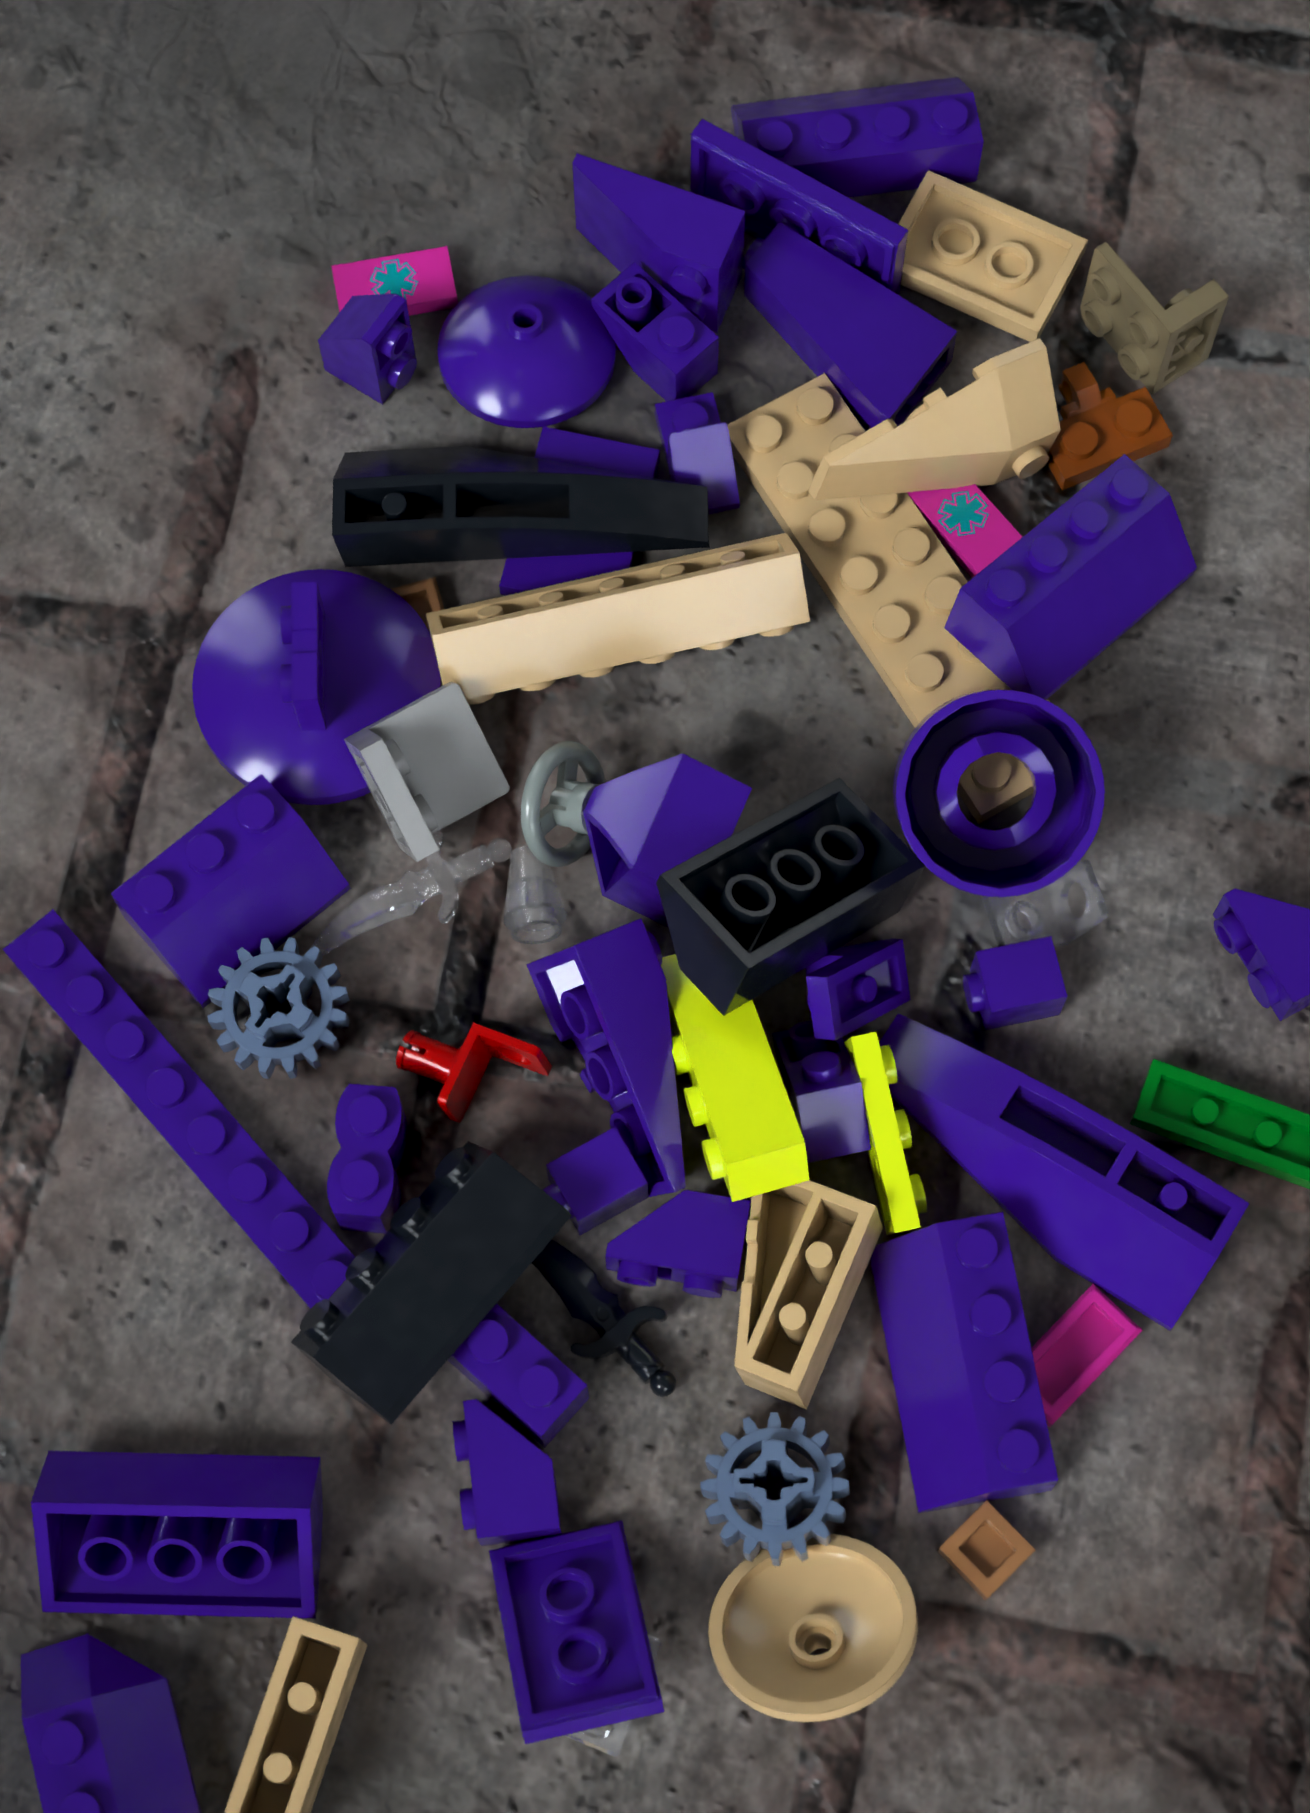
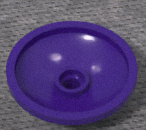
M514 276L487 283L459 301L448 314L441 328L438 339V361L440 373L447 389L466 410L479 418L497 425L514 428H537L566 421L587 409L599 398L607 387L614 371L616 343L594 310L591 303L592 298L584 291L569 283L549 277ZM520 326H531V327L521 328Z

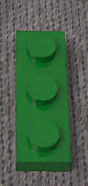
M1152 1060L1146 1073L1130 1125L1310 1189L1309 1114L1162 1061Z

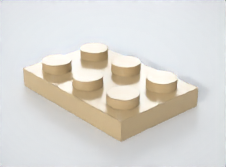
M928 170L898 225L908 229L901 285L1032 342L1039 339L1085 253L1088 239Z

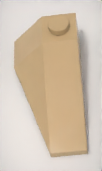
M1039 338L992 357L973 368L972 375L976 381L947 397L944 391L939 388L923 398V405L915 409L905 422L899 426L896 425L893 419H886L824 455L809 487V493L814 500L951 489L974 484L976 486L995 485L1016 475L1020 479H1024L1035 474L1048 462V452L1061 431L1046 346Z

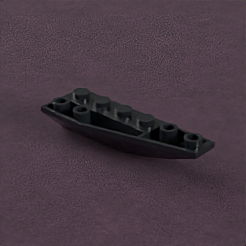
M469 446L346 452L333 478L332 536L345 567L710 548L708 490L705 486Z

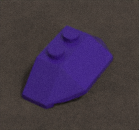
M90 1634L81 1635L21 1654L22 1723L43 1813H202L169 1679Z

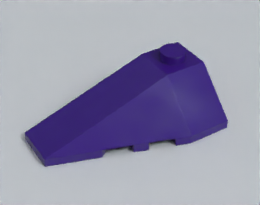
M640 918L526 965L549 1022L560 1042L572 1038L585 1060L586 1068L582 1069L580 1077L589 1093L596 1091L601 1098L608 1101L614 1111L610 1117V1129L613 1127L617 1128L648 1182V1197L675 1193L686 1188L675 1067L672 1054L673 1046L667 983L661 968L662 953L657 940L649 931H646Z

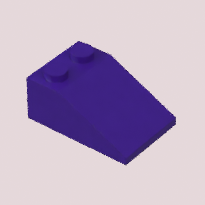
M577 153L572 162L576 229L621 273L635 262L709 329L718 332L743 275L745 210Z

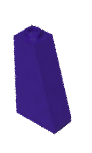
M781 222L775 226L766 239L758 237L748 248L742 261V268L745 269L744 296L817 377L824 373L827 375L855 418L866 431L886 419H893L897 426L904 423L952 362L957 331Z

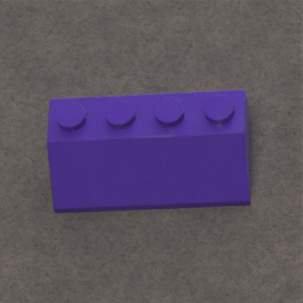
M958 77L731 105L734 132L737 138L848 198L918 189L928 170L959 184L977 182L984 141L974 92Z
M1124 454L963 585L959 590L944 628L1011 690L1029 693L1047 700L1191 577L1197 569L1170 493Z
M999 1212L940 1222L876 1245L870 1258V1264L918 1513L977 1504L986 1500L994 1501L1051 1491L1059 1480L1004 1213Z
M48 1451L31 1500L42 1612L316 1619L323 1522L321 1457Z

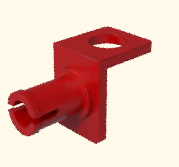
M476 1023L472 1024L460 1048L421 1035L418 1031L410 1030L404 1036L403 1041L412 1045L411 1050L399 1046L396 1056V1066L398 1069L408 1070L444 1084L437 1103L450 1120L458 1123L463 1120L492 1056L548 1076L552 1069V1065L538 1046Z

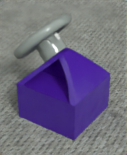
M565 741L547 749L532 767L522 795L521 826L525 842L532 854L540 862L548 866L563 867L579 860L591 847L602 896L668 927L656 884L660 874L731 837L752 787L683 753L605 782L603 769L595 754L581 743ZM578 764L584 772L586 782L576 781ZM558 766L556 788L550 796L549 804L540 811L544 787L549 776ZM556 825L569 827L574 832H577L573 840L562 848L552 847L544 837Z

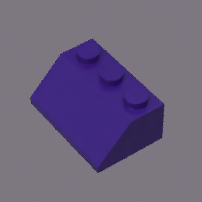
M261 773L115 889L111 895L127 922L201 1007L205 1008L212 1002L208 996L209 989H225L227 985L218 971L220 966L224 965L237 970L242 965L238 958V949L243 947L253 957L261 954V939L269 938L274 950H276L289 937H292L351 888L304 820Z

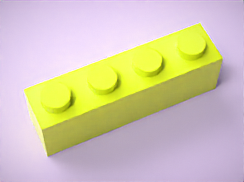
M676 954L662 957L661 968L667 983L670 1023L675 1034L672 1036L676 1075L688 1073L692 1086L684 1088V1096L694 1127L705 1124L710 1139L701 1141L711 1179L715 1180L724 1177L732 1202L809 1181L805 1140L753 999L723 1016L680 970Z

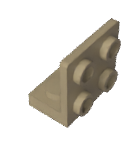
M1104 242L1094 249L1080 309L1083 321L1090 332L1097 337L1103 336L1117 353L1118 360L1125 373L1134 380H1140L1153 395L1209 358L1229 295L1215 279H1212L1194 292L1191 288L1182 290L1163 308L1111 246Z

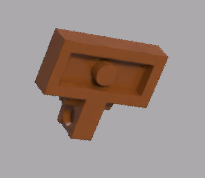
M1085 362L1062 371L1063 378L1058 389L1067 404L1061 406L1060 414L1063 418L1059 422L1061 431L1048 452L1049 460L1047 462L1061 490L1097 477L1124 454L1132 461H1136L1170 446L1173 434L1146 387L1116 398L1115 393L1110 387L1099 390L1098 382Z

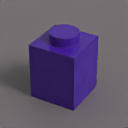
M1052 936L976 951L970 968V974L963 975V987L968 1008L971 1013L980 1011L985 1030L1058 1016L1068 997Z
M616 1127L546 1164L548 1180L551 1185L542 1190L572 1215L570 1219L579 1235L586 1233L648 1198V1182Z

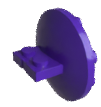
M314 569L297 571L269 579L241 595L224 610L209 629L200 647L193 672L192 693L195 714L203 737L216 759L233 777L242 784L247 785L262 773L288 803L325 805L349 801L371 793L344 739L442 686L430 632L417 612L401 596L381 583L362 575L339 570Z

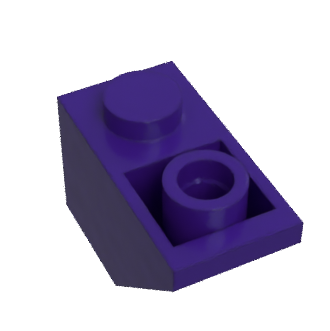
M635 262L591 299L594 310L634 373L665 401L691 397L718 373L719 337Z
M398 294L352 296L318 339L324 370L382 405L395 388L400 390L408 384L417 366L407 301Z
M1236 888L1225 893L1213 913L1216 919L1214 920V929L1223 947L1231 954L1237 952L1249 971L1248 983L1257 1001L1265 1008L1271 1007L1280 1021L1310 1006V909Z
M804 1021L794 1025L790 1030L772 1033L782 1081L805 1140L807 1162L811 1163L871 1150L862 1082L843 1038L841 1037L837 1040L814 1038L812 1021Z
M684 1190L607 1243L605 1254L606 1269L617 1271V1279L619 1281L636 1286H656L658 1278L682 1282V1290L684 1292L701 1297L719 1298L722 1297L723 1290L736 1292L751 1201L742 1199L732 1202L730 1197Z
M477 1399L463 1401L465 1420L453 1421V1436L457 1462L469 1461L472 1488L460 1489L464 1531L476 1529L477 1539L481 1546L542 1539L562 1534L555 1468L552 1458Z

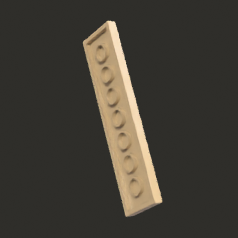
M825 373L727 424L733 456L783 531L789 535L798 549L800 557L914 728L933 710L956 697L977 691L1011 690L944 628L960 588L968 581L907 492L814 500L809 493V487L823 456L865 432ZM1001 752L984 755L969 764L961 775L957 788L958 794L978 824L1033 794L1034 791L1031 775L1024 764L1011 754Z

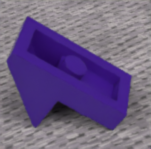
M713 392L656 403L655 418L671 481L707 487L708 514L740 508L729 428L726 422L720 421Z
M891 938L839 947L805 968L808 989L807 1002L811 1011L814 1038L837 1040L911 1000L903 939Z

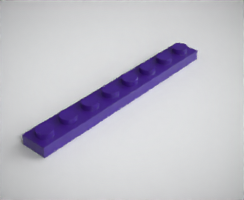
M52 909L4 947L3 951L305 1304L311 1309L319 1301L329 1299L346 1280V1271L356 1257L60 916Z

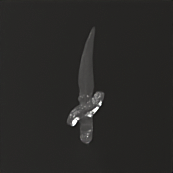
M440 831L434 832L432 836L439 851L426 857L429 867L417 872L406 871L404 876L396 883L381 885L361 896L341 911L323 929L312 947L316 946L319 948L322 956L361 933L392 920L413 915L424 901L439 894H442L443 897L437 916L441 924H447L458 908L459 894L457 884L495 867L493 861L501 863L508 860L512 853L511 844L506 839L496 838L489 843L488 849L485 844L480 845L446 862L440 857V851L445 842L444 836Z

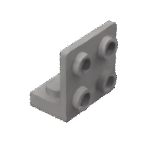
M449 682L344 739L399 848L416 862L439 851L432 834L507 794L510 789L460 686L455 682Z

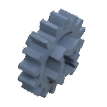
M289 937L283 951H275L269 938L261 939L260 946L261 954L253 957L246 949L241 947L237 950V954L242 965L237 970L221 965L218 969L227 985L225 989H209L208 996L210 1000L217 1006L222 1007V1010L209 1014L207 1016L208 1022L212 1029H227L216 1041L224 1053L239 1047L234 1061L240 1069L245 1070L254 1060H257L259 1072L263 1078L270 1079L275 1065H283L289 1078L292 1079L297 1077V1062L305 1059L309 1065L317 1069L321 1066V1062L316 1051L321 1046L337 1051L340 1047L337 1038L331 1030L333 1027L344 1028L349 1026L350 1020L347 1013L336 1009V1006L350 1001L346 987H330L340 978V972L335 963L319 969L323 956L320 949L316 946H313L304 956H301L295 938ZM283 969L280 974L259 977L263 973ZM313 984L318 987L321 994V1012L319 1017L313 1014V1011L307 1007L306 1002L312 994L311 987ZM239 999L246 1003L251 1012V1016L245 1023L247 1029L244 1033L240 1030L237 1019ZM288 1000L292 1010L287 1015L277 1011L272 1017L270 1016L266 1007L271 1001L281 1005ZM295 1038L300 1040L289 1046L275 1047L277 1042Z
M771 1412L767 1428L759 1430L750 1417L744 1418L745 1436L738 1440L733 1435L724 1431L720 1438L726 1451L725 1456L707 1454L705 1459L707 1469L717 1476L716 1479L700 1482L703 1497L718 1500L705 1510L709 1524H720L726 1521L727 1523L720 1533L722 1543L728 1547L736 1543L740 1538L744 1540L743 1554L745 1560L750 1562L755 1559L760 1549H767L773 1566H780L783 1559V1551L793 1548L801 1561H805L808 1559L806 1542L811 1538L825 1546L832 1542L830 1533L825 1525L827 1520L835 1523H844L845 1509L835 1502L834 1499L850 1495L849 1480L832 1477L845 1468L844 1457L842 1453H832L825 1456L824 1453L830 1445L829 1434L823 1430L815 1434L811 1439L806 1437L807 1424L804 1417L798 1416L791 1428L787 1429L782 1428L778 1412ZM788 1449L805 1456L814 1465L817 1472H813V1468H800L788 1456ZM761 1450V1454L747 1468L738 1469L747 1457ZM771 1478H783L785 1488L781 1490L780 1499L768 1500L765 1490L769 1489ZM733 1505H738L739 1509H752L762 1519L763 1530L743 1520ZM804 1508H815L803 1522L789 1529V1523Z

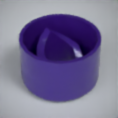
M986 690L968 693L942 704L917 725L900 753L894 775L893 796L896 816L908 844L920 861L932 873L946 883L972 894L987 897H1012L1028 894L1054 883L1079 862L1092 844L1098 831L1104 809L1105 787L1102 767L1091 740L1080 725L1064 710L1041 697L1015 690ZM997 752L1007 753L1020 760L1031 775L1034 789L1031 805L1023 818L1010 827L997 830L980 828L968 821L959 808L957 788L960 777L969 764L982 756Z

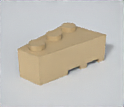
M811 1180L752 1196L750 1220H747L745 1277L741 1287L734 1365L745 1385L807 1409L883 1230L876 1205Z

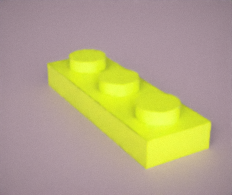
M877 1031L850 1037L844 1044L862 1082L871 1150L867 1151L886 1235L921 1228L918 1214L927 1212V1203L919 1174L909 1175L903 1149L912 1148V1136L904 1109L894 1111L889 1085L897 1083L898 1078L891 1047L889 1045H879Z

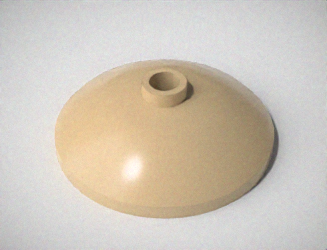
M830 1534L832 1542L828 1546L811 1538L806 1542L808 1549L807 1560L801 1561L793 1548L783 1551V1559L780 1566H773L769 1551L767 1549H760L752 1562L744 1560L726 1578L711 1608L708 1627L709 1645L719 1675L727 1687L741 1701L761 1713L778 1719L797 1722L825 1721L849 1715L873 1703L900 1678L913 1655L917 1641L918 1615L911 1587L899 1567L883 1552L870 1544L837 1534ZM816 1649H828L823 1654L810 1655Z

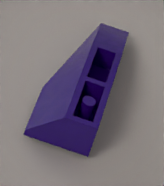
M898 1013L879 1042L880 1046L889 1045L891 1047L896 1064L898 1081L895 1084L889 1085L891 1097L1055 1261L1171 1331L1216 1262L1250 1203L1076 1100L991 1056Z

